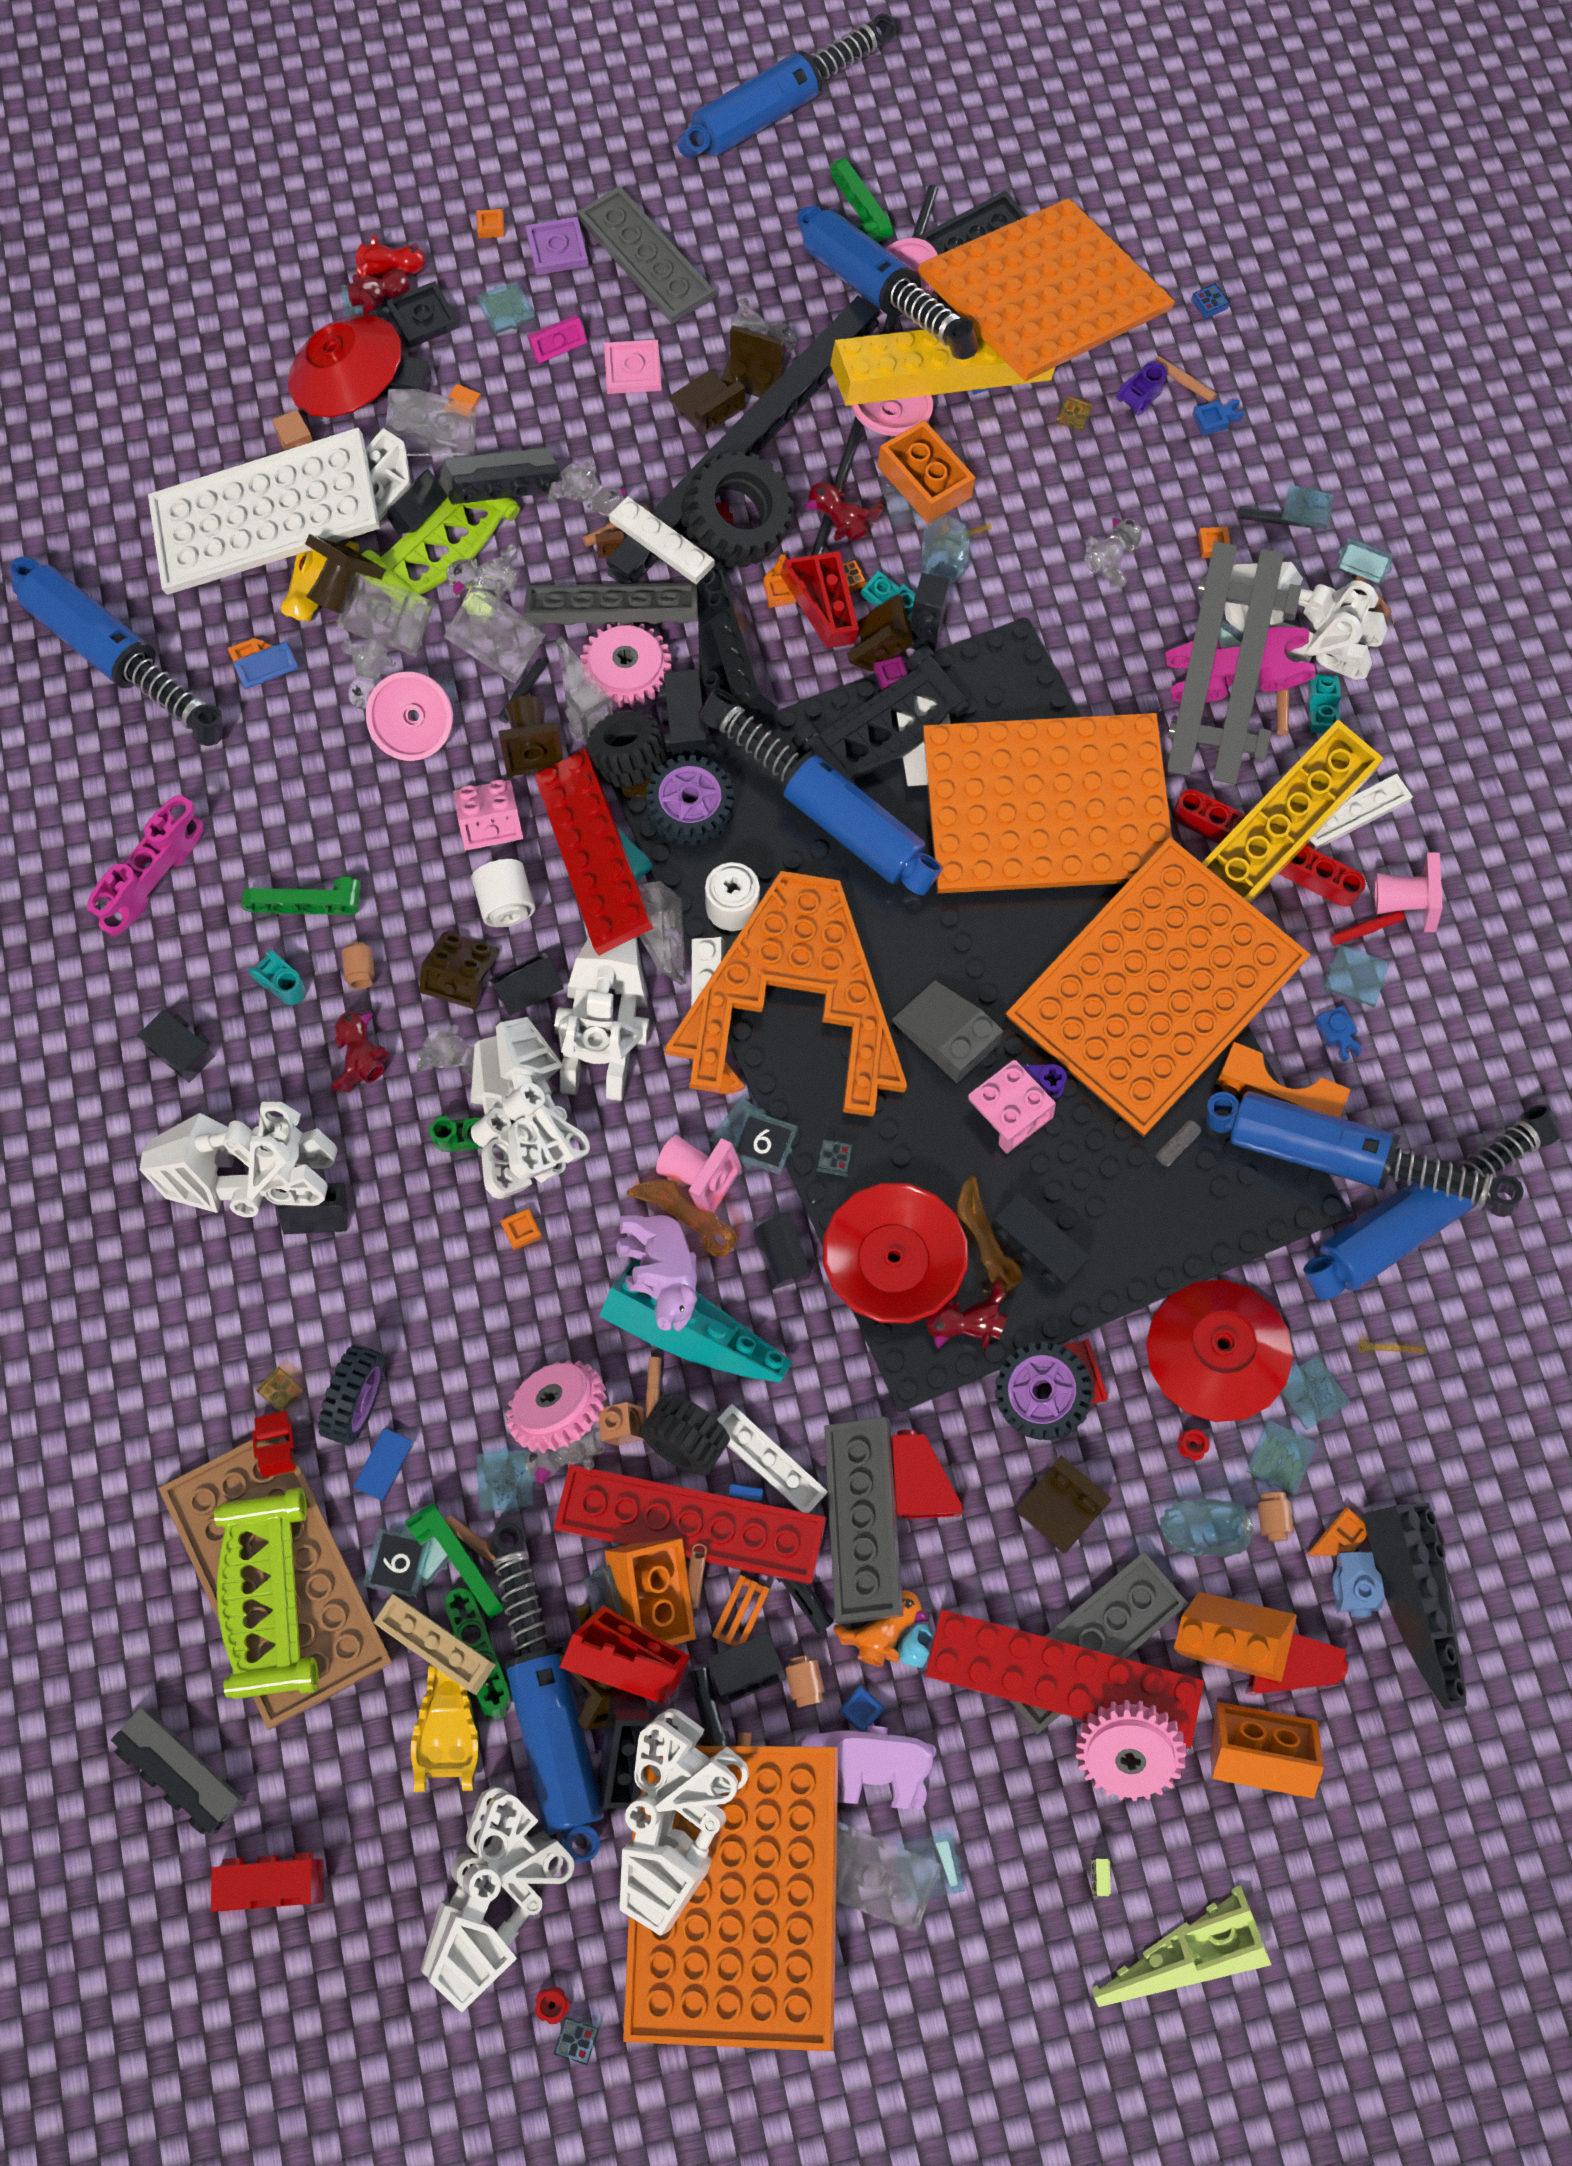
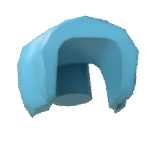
M917 1625L905 1634L899 1642L897 1651L900 1654L902 1663L923 1668L929 1651L920 1643L928 1644L933 1634L927 1625Z

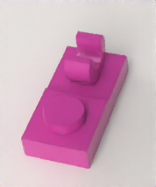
M577 315L527 335L534 359L538 364L587 343L580 317Z

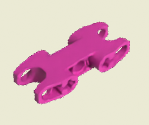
M1277 626L1268 629L1258 678L1261 691L1276 692L1287 690L1315 678L1316 670L1314 664L1309 662H1293L1286 656L1289 651L1309 643V630L1307 628ZM1194 640L1165 652L1166 665L1172 668H1188ZM1218 640L1205 703L1218 701L1227 696V686L1233 685L1241 646L1221 649ZM1185 681L1170 687L1172 701L1181 702Z
M182 795L169 799L146 823L144 827L145 837L124 863L113 865L100 879L91 893L87 904L88 911L99 918L100 929L111 936L124 932L146 909L149 904L148 894L168 869L182 864L192 852L202 836L204 826L202 820L193 816L194 804L192 801ZM176 805L186 806L187 809L181 817L175 819L171 816L173 807ZM189 823L195 824V832L185 835L187 825ZM151 863L149 867L141 869L144 864ZM108 897L107 904L103 910L95 908L98 899ZM116 912L122 915V921L118 926H107L109 917Z

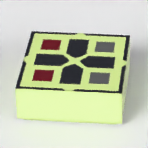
M1091 1859L1092 1896H1109L1111 1894L1110 1861L1108 1859Z

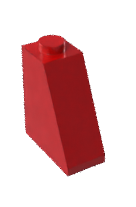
M916 1430L897 1431V1435H892L891 1437L897 1519L960 1517L963 1512L962 1504L926 1435L917 1434Z
M1293 1633L1282 1682L1250 1674L1245 1694L1254 1696L1339 1684L1340 1680L1345 1679L1348 1671L1349 1661L1345 1660L1347 1650Z

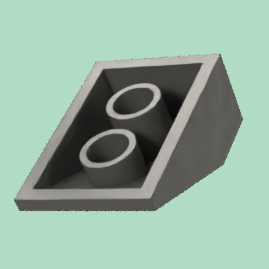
M936 980L892 1019V1022L956 1083L1000 1044L1003 1030L981 1009Z

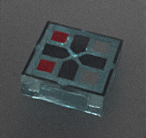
M822 1139L816 1171L847 1177L853 1144Z
M565 2017L554 2054L588 2065L599 2027Z

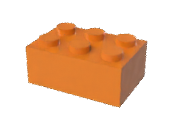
M925 420L880 446L877 467L927 524L972 498L976 477Z

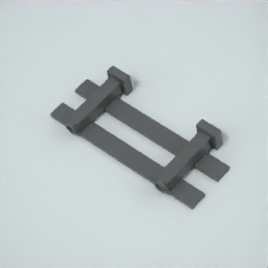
M1214 541L1207 579H1200L1197 596H1203L1178 719L1177 722L1171 721L1168 738L1173 739L1167 772L1190 776L1196 744L1219 748L1213 781L1236 785L1242 754H1253L1254 762L1264 763L1272 730L1260 729L1258 735L1247 733L1272 610L1282 611V619L1294 621L1302 586L1290 584L1288 591L1277 589L1284 553L1264 549L1260 551L1254 585L1230 581L1238 545ZM1229 602L1247 605L1249 609L1224 729L1200 724L1225 603Z

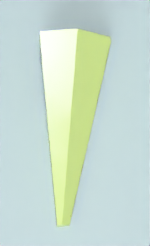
M1241 1885L1233 1888L1232 1896L1218 1906L1212 1903L1206 1907L1207 1913L1194 1923L1189 1925L1185 1922L1143 1952L1144 1958L1129 1969L1124 1965L1117 1970L1118 1976L1102 1988H1099L1097 1985L1093 1987L1092 1992L1098 2007L1270 1966L1269 1956Z

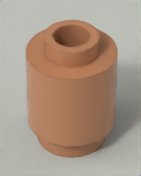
M363 942L348 944L341 952L344 980L348 982L349 988L365 989L372 986L373 979L375 978L372 948L366 946Z
M1285 1492L1261 1494L1260 1502L1257 1503L1261 1536H1268L1269 1542L1287 1541L1288 1535L1294 1533L1290 1500H1287Z
M810 1655L790 1659L791 1666L786 1667L785 1671L792 1701L796 1700L797 1708L824 1702L822 1693H825L818 1660L811 1661Z

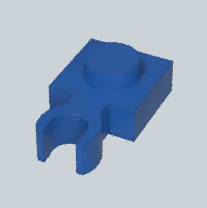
M1218 400L1194 407L1192 415L1202 436L1228 429L1230 421L1238 422L1242 420L1245 411H1233L1238 409L1240 401L1233 400L1227 406L1222 407Z
M1344 1005L1316 1017L1314 1022L1328 1047L1337 1044L1339 1048L1338 1054L1343 1062H1347L1350 1058L1346 1049L1353 1050L1355 1056L1359 1057L1362 1053V1048L1359 1043L1351 1038L1358 1031Z

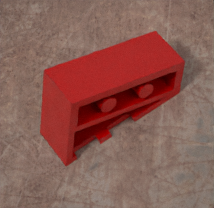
M840 551L785 559L780 575L826 649L854 644L859 627Z
M602 1606L572 1635L560 1668L664 1704L678 1688L691 1656L609 1608Z
M314 1852L292 1854L291 1861H279V1855L257 1856V1863L244 1864V1858L222 1859V1866L211 1867V1912L324 1903V1859H314Z

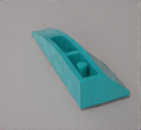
M634 1258L610 1288L599 1317L683 1359L716 1370L781 1383L793 1361L697 1291H695L697 1302L688 1323L680 1331L675 1330L673 1323L671 1329L661 1330L657 1325L654 1313L657 1301L649 1294L628 1291L626 1277L633 1276V1268L640 1266V1260Z

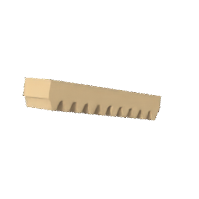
M394 1594L391 1595L373 1622L475 1695H477L496 1664L486 1659V1657L476 1652V1650L466 1645V1643Z

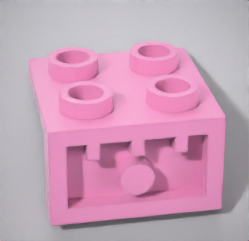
M494 780L489 784L479 786L468 785L453 791L465 850L523 839L511 780Z
M1016 1060L1011 1061L968 1096L969 1101L1000 1133L999 1146L1006 1154L1054 1117L1056 1102Z

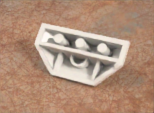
M384 428L365 448L379 521L385 516L388 508L411 485L405 443Z

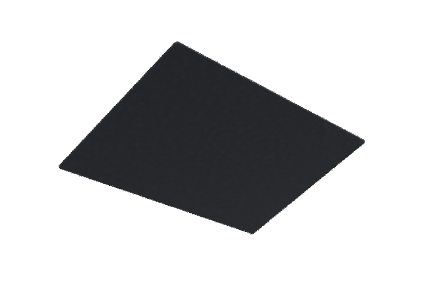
M1027 618L1016 620L933 652L935 654V661L968 698V703L970 704L968 711L960 717L950 713V724L1023 720L1034 710L1044 719L1081 717L1036 631ZM905 662L904 665H905V667H906L907 673L909 674L911 671H910V669L906 666V662ZM874 674L770 713L755 722V724H762L761 729L766 733L771 731L772 738L775 740L780 738V744L783 747L789 745L788 751L793 755L798 753L797 758L801 759L806 753L799 751L791 742L797 731L809 723H814L823 732L882 691ZM891 710L892 727L895 731L899 732L897 712ZM868 725L871 746L880 747L882 741L891 739L890 733ZM722 732L706 738L708 757L705 758H708L709 764L714 761L719 765V770L724 769L727 773V779L730 778L732 783L734 806L731 820L727 822L725 830L723 832L720 830L719 836L714 839L710 836L706 843L702 844L701 840H697L696 845H690V841H685L684 845L678 844L675 838L673 841L666 839V834L660 835L657 832L656 826L653 827L650 817H648L646 799L624 796L622 788L626 785L616 787L613 783L611 784L640 850L645 853L652 864L651 874L691 961L692 939L722 937L724 940L725 957L742 931L723 930L714 925L707 915L705 884L708 875L719 865L735 862L744 864L752 869L759 881L760 902L780 871L840 880L906 1079L907 1088L905 1092L877 1089L876 1108L873 1117L842 1112L852 1027L822 1022L825 994L766 985L762 1012L732 1008L728 1042L764 1121L792 1131L782 1160L822 1247L823 1236L834 1211L855 1192L879 1183H910L936 1194L957 1215L967 1238L968 1268L957 1294L950 1300L953 1304L960 1302L958 1311L963 1312L972 1305L987 1300L991 1295L994 1281L1000 1280L1003 1283L1006 1296L1001 1301L998 1312L1008 1315L1000 1339L991 1337L989 1346L986 1349L982 1348V1339L973 1338L965 1334L950 1338L938 1349L934 1344V1337L926 1327L927 1317L910 1324L880 1323L851 1309L893 1403L899 1412H905L999 1371L1001 1365L1007 1362L1006 1358L1010 1354H1015L1016 1350L1020 1347H1026L1034 1342H1049L1059 1345L1165 1299L1194 1282L1211 1279L1342 1222L1349 1217V1210L1328 1173L1235 1146L1230 1141L1232 1130L1219 1133L1207 1125L1206 1115L1210 1097L1215 1093L1226 1092L1222 1089V1086L1215 1083L1233 1042L1263 1053L1249 1025L1238 1034L1143 1137L1006 1017V1012L1126 883L937 894L935 880L925 895H918L909 890L902 880L895 884L889 883L779 793L782 784L781 775H773L771 767L765 768L763 766V760H755L753 752L746 753L744 745L737 746L736 738L729 739L727 733ZM845 741L846 758L850 763L858 762L859 756L864 757L868 755L866 748ZM672 751L667 752V761L673 759ZM903 758L882 769L856 777L854 779L856 786L925 842L923 853L934 858L928 785H907ZM692 797L684 799V801L687 803H693L697 801L695 798ZM935 980L981 1009L1003 1030L1000 1044L958 1083L948 1076L892 1022V1019ZM1263 1053L1266 1071L1275 1082L1280 1084ZM1013 1060L1022 1065L1055 1064L1062 1067L1066 1072L1067 1080L1062 1096L1054 1100L1056 1102L1054 1117L1006 1154L999 1146L1000 1133L969 1101V1094ZM1052 1079L1047 1080L1050 1081V1086H1056ZM1237 1094L1234 1096L1238 1103H1241L1244 1095ZM1224 1109L1215 1111L1217 1114L1222 1116L1229 1114V1112ZM822 1139L833 1140V1141L823 1140L822 1150H821V1152H820L821 1144H822ZM839 1142H844V1143L853 1144L852 1153H851V1158H850V1152H851V1147H852V1145L843 1144V1143H839ZM826 1143L832 1144L831 1150L825 1149ZM834 1144L840 1145L838 1154L833 1153ZM842 1147H848L847 1153L842 1152ZM823 1152H832L833 1157H823ZM819 1154H820V1160H819V1165H818V1167L827 1168V1169H831V1170H826V1169L817 1168L818 1159H819ZM837 1155H848L847 1161L838 1160ZM834 1157L837 1159L836 1168L830 1167L831 1159ZM823 1159L829 1160L828 1166L822 1165ZM849 1160H850L849 1169H848V1174H847V1173H842V1172L833 1171V1170H838V1171L847 1172L848 1163H849ZM839 1162L845 1163L844 1169L838 1168ZM1018 1193L1024 1196L1091 1256L1085 1267L1062 1291L1056 1286L1054 1288L1048 1286L1041 1279V1273L1034 1266L1031 1265L1029 1267L1021 1262L1014 1248L1009 1244H1002L993 1235L994 1230L991 1229L994 1218ZM896 1254L888 1256L889 1261L893 1263L900 1260Z

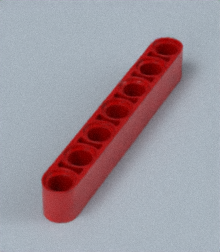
M1187 789L1180 794L1173 812L1174 818L1179 824L1218 844L1247 816L1194 789ZM1184 805H1189L1193 807L1194 810H1189L1185 808ZM1210 818L1217 819L1220 823H1214ZM1306 845L1293 858L1298 860L1300 864L1290 861L1279 873V875L1344 907L1353 905L1366 886L1365 878L1361 873ZM1317 872L1325 874L1327 878L1319 876ZM1343 885L1351 887L1353 891H1348Z

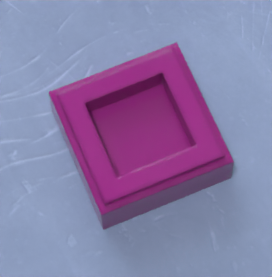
M901 656L875 662L873 665L881 691H884L908 674Z

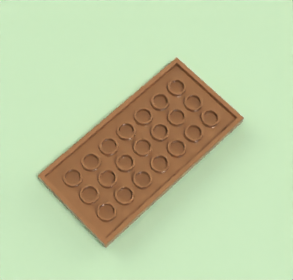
M286 1435L258 1441L257 1448L288 1440ZM250 1440L158 1489L218 1621L217 1571L225 1530L223 1526H216L214 1508L220 1506L221 1503L285 1494L287 1489L302 1487L307 1503L306 1520L291 1523L300 1659L315 1658L318 1667L319 1685L317 1692L301 1694L299 1690L253 1697L266 1728L271 1730L393 1664V1661L376 1625L373 1623L371 1614L293 1450H291V1454L295 1461V1471L263 1478L258 1469L257 1458L254 1457L253 1440ZM251 1532L243 1533L240 1537V1543L244 1546L241 1550V1558L249 1560L265 1547L269 1541ZM251 1565L246 1566L242 1571V1577L246 1580L243 1584L244 1593L251 1594L267 1581L271 1575ZM253 1599L248 1600L244 1605V1611L248 1614L245 1618L246 1627L249 1629L254 1628L273 1609ZM257 1634L249 1635L246 1639V1645L250 1649L247 1653V1660L250 1663L257 1662L276 1644Z

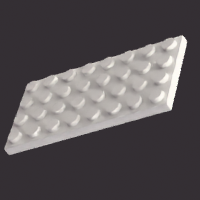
M359 428L148 494L161 587L167 595L313 550L305 545L309 534L338 542L380 529L363 434Z

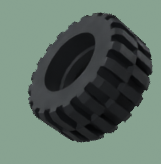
M735 450L731 456L728 451L719 453L717 458L712 456L705 461L703 466L699 467L684 492L685 497L681 501V510L684 512L681 517L684 527L689 528L686 532L687 537L690 541L695 540L697 547L708 553L715 563L718 559L723 561V566L732 567L734 563H737L738 567L742 568L748 567L751 562L752 564L762 562L766 556L769 557L792 525L793 516L791 513L794 510V501L788 499L792 494L790 486L788 484L784 485L782 481L785 477L780 471L776 473L772 469L773 464L768 460L765 463L759 460L760 456L754 453L746 456L744 451ZM722 490H735L746 495L758 510L759 526L754 529H739L727 523L716 508L715 493Z

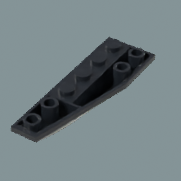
M718 562L697 583L699 677L705 699L708 698L714 688L723 689L736 698L738 706L745 710L744 715L746 717L753 716V722L755 723L778 709V705L761 651L746 613L723 564Z
M1430 1504L1396 1505L1362 1514L1375 1566L1382 1577L1385 1598L1414 1662L1444 1710L1467 1706L1466 1689L1463 1681L1448 1572L1445 1563L1446 1554L1443 1545L1439 1541L1436 1530V1516L1431 1510Z

